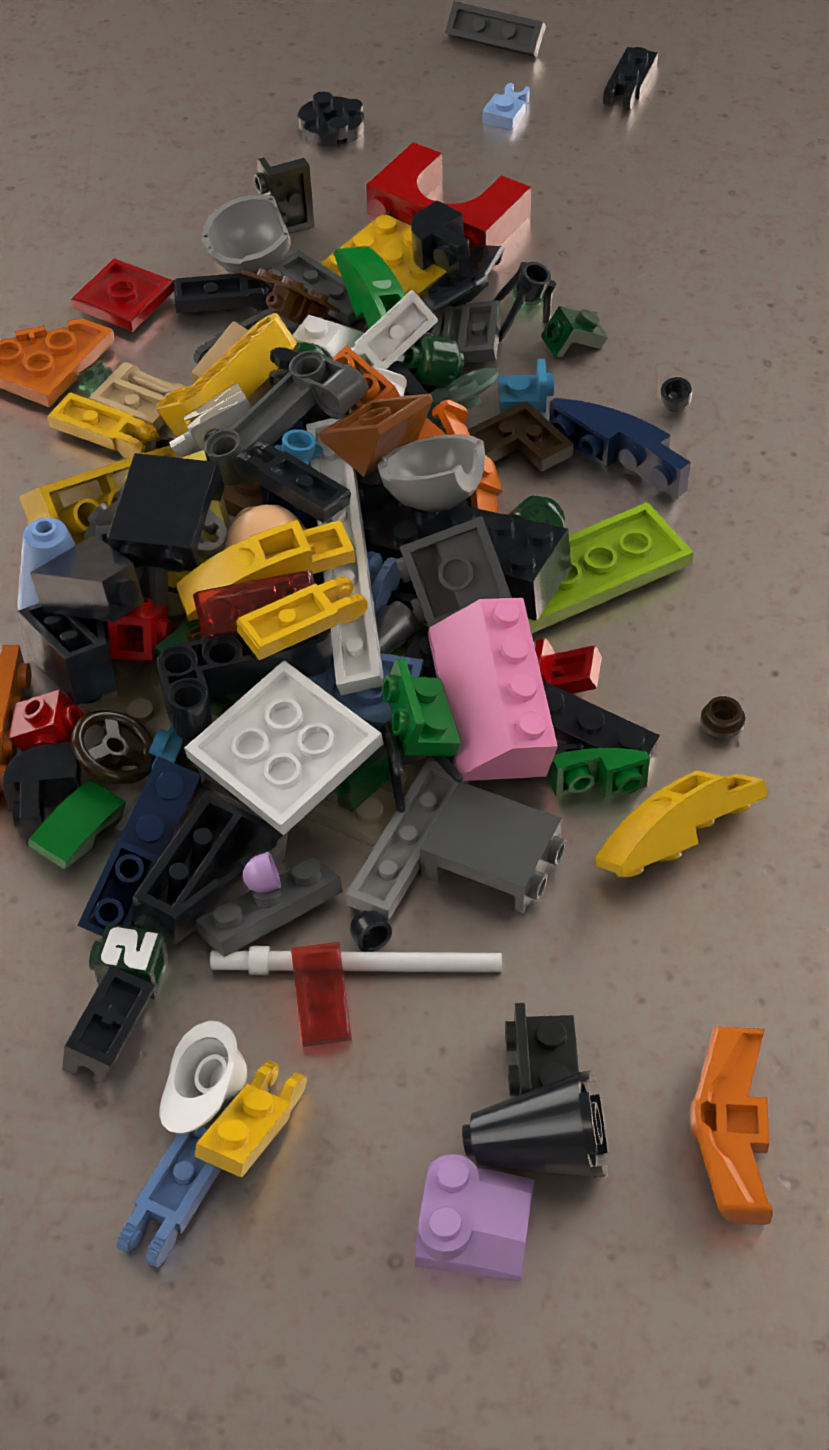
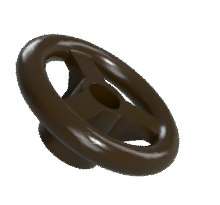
M111 710L93 711L82 716L73 726L70 742L76 759L85 770L103 781L113 784L139 782L151 773L152 765L156 759L155 755L149 753L154 740L149 731L140 722L121 712ZM102 723L104 731L102 741L87 750L84 743L86 731L90 727ZM119 726L131 732L139 740L144 754L128 746L125 739L120 736ZM124 766L137 767L132 770L122 771Z

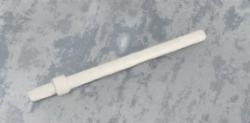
M250 946L249 951H235L226 957H223L218 951H211L210 969L249 970V975H269L270 971L501 973L502 953L270 951V946Z

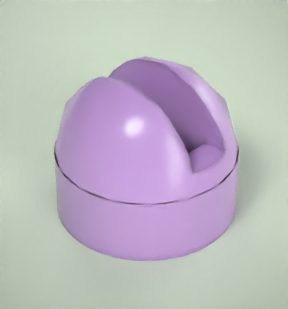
M269 851L251 858L243 870L244 883L250 890L257 893H266L281 888L279 874Z

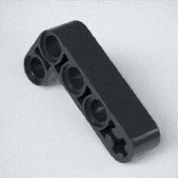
M331 628L261 660L256 657L237 631L165 648L157 658V667L162 697L174 733L181 738L195 739L212 724L209 699L251 690L284 660L306 677L325 672L333 662Z

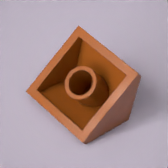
M431 394L370 400L320 431L318 435L326 446L365 477L378 468L377 465L381 461L382 456L387 455L400 446L418 440L433 400Z

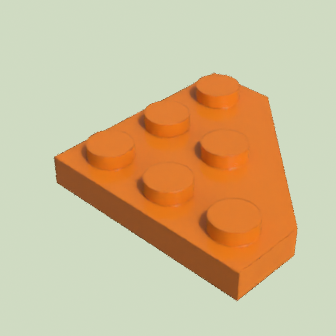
M80 318L67 321L68 327L46 331L45 325L15 331L16 337L0 340V389L51 407L115 341L113 329Z

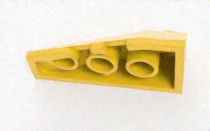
M170 445L144 453L177 458ZM133 457L40 486L19 496L28 523L30 524L44 517L58 519L65 524L76 545L85 540L83 536L90 525V522L87 520L88 516L100 504L105 502L110 506L117 500L115 495L125 484V476L128 475Z

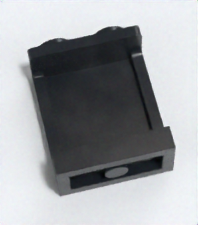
M134 453L107 536L110 547L133 562L134 567H141L143 565L160 567L171 572L192 571L200 566L201 562L197 554V547L211 500L221 501L225 488L217 462Z

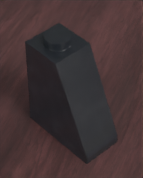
M95 536L87 538L30 572L42 611L46 613L115 622L145 603L133 562Z

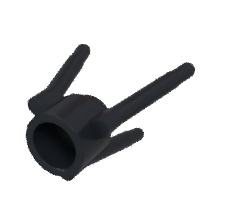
M522 262L516 274L493 299V301L499 300L501 302L516 286L518 296L501 327L499 343L504 340L524 301L534 302L544 295L542 322L546 325L550 321L552 293L556 287V282L551 280L550 270L545 265L538 262Z
M392 719L382 724L379 732L382 734L383 747L388 750L389 771L396 809L398 812H404L405 802L401 776L403 775L402 765L414 762L419 755H404L399 736L393 734ZM431 756L455 782H462L463 776L446 756Z

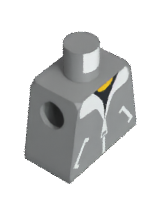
M234 384L184 417L189 431L169 442L177 458L202 450L205 451V442L211 435L221 430H228L252 408L239 384ZM211 429H217L212 434H206Z

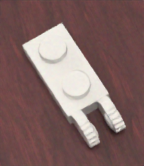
M411 290L355 341L356 345L351 349L359 356L364 353L372 362L370 365L373 368L387 369L411 345L438 322V318L418 295Z

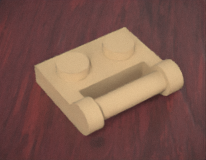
M124 362L101 384L89 399L130 413L134 418L153 425L158 431L165 424V421L156 410V405L171 392L189 385L181 382L175 385L139 371L136 365Z

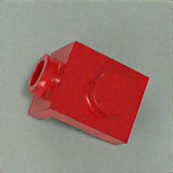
M546 638L536 641L535 651L543 681L571 694L597 689L602 655L595 645L555 653Z

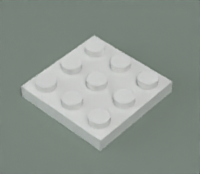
M284 660L184 749L188 759L282 835H285L384 743L382 734Z

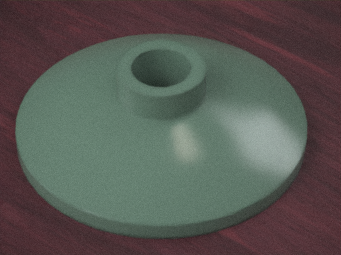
M489 367L461 375L449 386L444 388L438 387L431 392L432 400L436 406L443 400H451L465 406L467 410L481 403L479 395L499 377V372L497 368Z

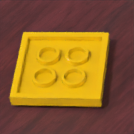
M387 214L378 216L340 247L369 246L386 262L402 286L405 294L413 290L421 300L429 296L427 289L448 272L435 264L425 270L420 269L413 259L411 225ZM332 253L320 264L341 276L335 256Z

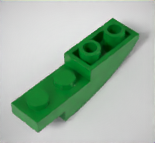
M369 246L339 248L333 252L356 318L365 317L370 329L406 294L386 262ZM405 352L396 361L405 364Z

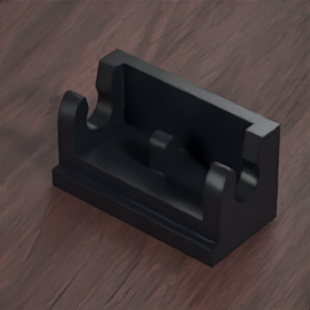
M110 965L65 1044L62 1070L75 1075L81 1066H85L94 1072V1082L102 1083L108 1071L113 1067L145 1008L155 985Z

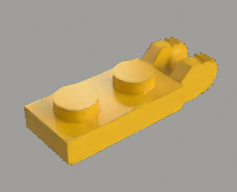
M71 392L47 416L49 427L112 450L117 449L126 458L133 457L134 453L144 454L145 446L143 443L147 445L154 439L159 438L160 435L156 427L145 423L143 420L134 418L130 413Z
M341 575V577L331 579L320 585L315 583L239 617L236 620L237 632L256 657L261 660L338 625L339 622L348 624L354 619L362 617L366 613L365 611L368 609L367 606L369 604L360 593L351 594L354 591L353 583L349 578Z
M266 1060L263 1066H260L256 1071L251 1085L247 1083L196 1143L195 1157L242 1178L289 1120L291 1110L304 1093L307 1083L306 1076L294 1072L284 1083L278 1097L268 1091L271 1090V1087L274 1086L277 1080L279 1066L277 1063Z

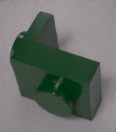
M558 306L541 334L544 343L552 355L557 358L563 357L572 342L601 349L608 336L599 324L600 319L591 311L586 309L577 311Z

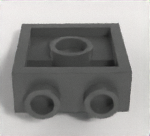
M482 516L400 546L403 557L396 559L397 566L404 583L406 584L411 581L413 583L418 598L411 600V604L420 625L427 622L428 627H431L479 599L512 598Z

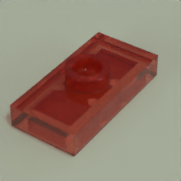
M332 942L291 948L302 1046L308 1047L352 1041L340 943Z

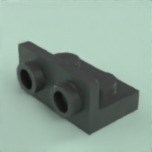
M264 157L257 159L258 172L254 173L256 189L261 195H272L275 198L288 233L314 227L310 166L306 159L301 158L275 166H270Z
M515 1003L514 1021H505L506 1052L516 1051L517 1064L508 1065L509 1096H518L579 1073L574 1015L526 1017L525 1003Z

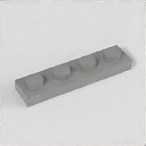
M429 759L425 762L404 797L405 811L398 812L396 810L346 892V905L360 911H377L388 922L420 869V848L458 785L437 762Z

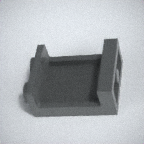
M460 782L420 848L421 877L438 883L446 869L512 894L515 897V910L524 914L532 899L538 901L541 898L547 883L548 874L546 872L550 864L557 866L564 853L566 839L561 838L562 818Z

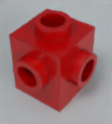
M143 598L145 603L115 622L108 621L107 637L110 642V658L129 660V662L136 664L155 661V646L174 632L173 621L168 619V606L155 605L152 603V599Z
M60 689L15 703L8 739L22 752L38 745L70 742L73 726L84 714Z

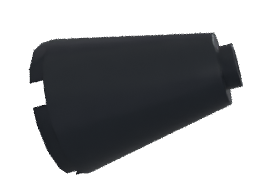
M590 1070L573 1074L471 1113L470 1124L462 1126V1138L466 1155H474L479 1166L594 1178L607 1176L608 1165L598 1166V1154L608 1153L600 1094L590 1095L587 1083L596 1082L593 1072Z

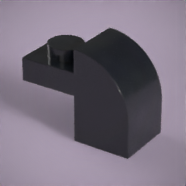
M438 200L420 210L411 221L413 259L415 264L422 270L435 264L459 278L469 273V240L464 238L463 213Z
M71 742L43 744L32 747L16 756L5 769L2 777L5 798L9 812L12 811L15 829H23L27 846L30 837L46 820V808L58 807L68 796L82 786L81 764L72 751Z

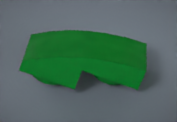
M592 748L556 754L551 763L550 785L556 797L569 793H580L597 785L605 798L619 794H631L640 788L647 787L650 757L645 751L624 748Z
M90 779L68 796L46 818L30 837L28 846L58 866L66 869L93 848L95 837L99 832L123 816L126 801Z

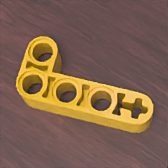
M277 313L270 314L257 322L193 385L171 392L155 408L177 438L189 431L184 420L187 414L234 384H239L248 399L269 378V373L279 368L270 361V351L275 349V347H284L292 350L297 342ZM215 429L209 430L206 434L214 431Z

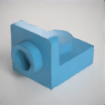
M537 359L536 375L498 377L500 413L525 401L531 404L538 412H546L547 396L554 395L553 373H546L545 359Z

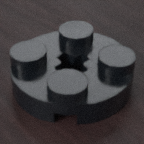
M325 91L315 93L313 100L304 104L297 115L298 129L302 131L303 138L307 142L318 146H337V140L347 138L348 144L358 139L365 129L363 104L360 100L332 96L331 93Z

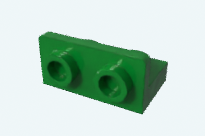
M396 658L390 675H386L383 679L382 696L384 702L389 703L392 712V731L395 736H399L404 755L457 756L461 741L441 678L411 677L406 660Z

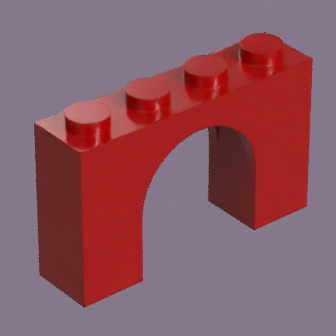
M414 142L411 143L366 184L367 214L376 218L381 214H387L411 225L413 217L420 210L435 202L427 198V196L442 183V153ZM501 175L488 189L473 200L456 204L444 203L463 213L464 238L469 240V254L473 251L472 246H501L530 217L531 186Z

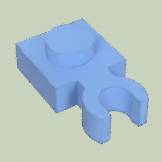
M508 83L504 88V94L495 93L482 110V123L513 130L526 113L530 87H525L521 92H514V83Z

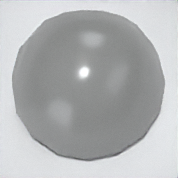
M251 194L235 198L214 211L208 217L202 230L203 245L212 260L232 273H241L242 270L256 274L259 268L268 271L272 269V266L282 261L292 244L276 200L272 195Z
M453 434L424 438L400 446L387 455L382 456L381 461L377 465L383 485L391 495L405 506L431 513L451 509L471 496L480 484L485 464L484 442L473 436Z

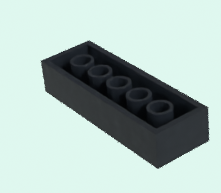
M357 481L367 552L372 551L381 554L380 556L383 557L382 564H384L387 558L398 559L403 557L400 546L482 516L512 598H523L528 619L535 621L539 619L571 569L568 528L477 509L467 505H457L451 509L431 513L403 505L386 488ZM318 522L311 523L310 528L317 527ZM400 578L399 588L415 591L412 581L405 584L403 579Z

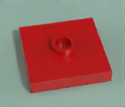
M114 258L71 298L72 307L74 310L133 332L174 292V280Z

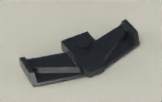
M495 245L472 246L470 272L461 278L452 273H445L427 289L429 296L422 301L433 314L446 306L452 305V307H457L471 302L489 286L487 276L494 265H499L505 248Z

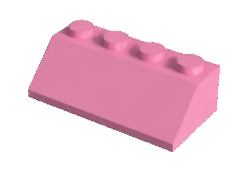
M479 599L429 627L428 637L436 677L441 678L461 741L457 756L452 757L455 768L463 776L462 781L546 777L558 745L524 599Z

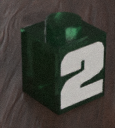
M108 923L101 941L93 943L89 957V967L95 971L98 986L111 965L154 984L155 988L149 999L156 998L168 962L163 932Z

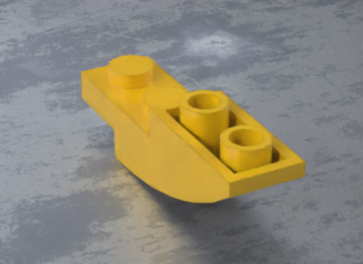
M295 520L253 535L228 547L192 570L176 584V588L188 621L241 607V591L272 589V586L354 563L355 550L341 520L302 530L299 521Z
M696 770L675 780L645 800L621 822L595 856L596 867L615 872L619 877H631L642 873L644 866L656 861L664 862L679 858L681 851L698 845L696 829L713 825L715 818L722 815L746 812L751 808L750 804L767 798L765 779L739 773L725 777Z

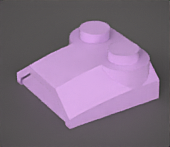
M447 1154L437 1158L435 1161H431L427 1171L418 1223L415 1266L521 1281L534 1179L478 1168L469 1158L459 1154Z

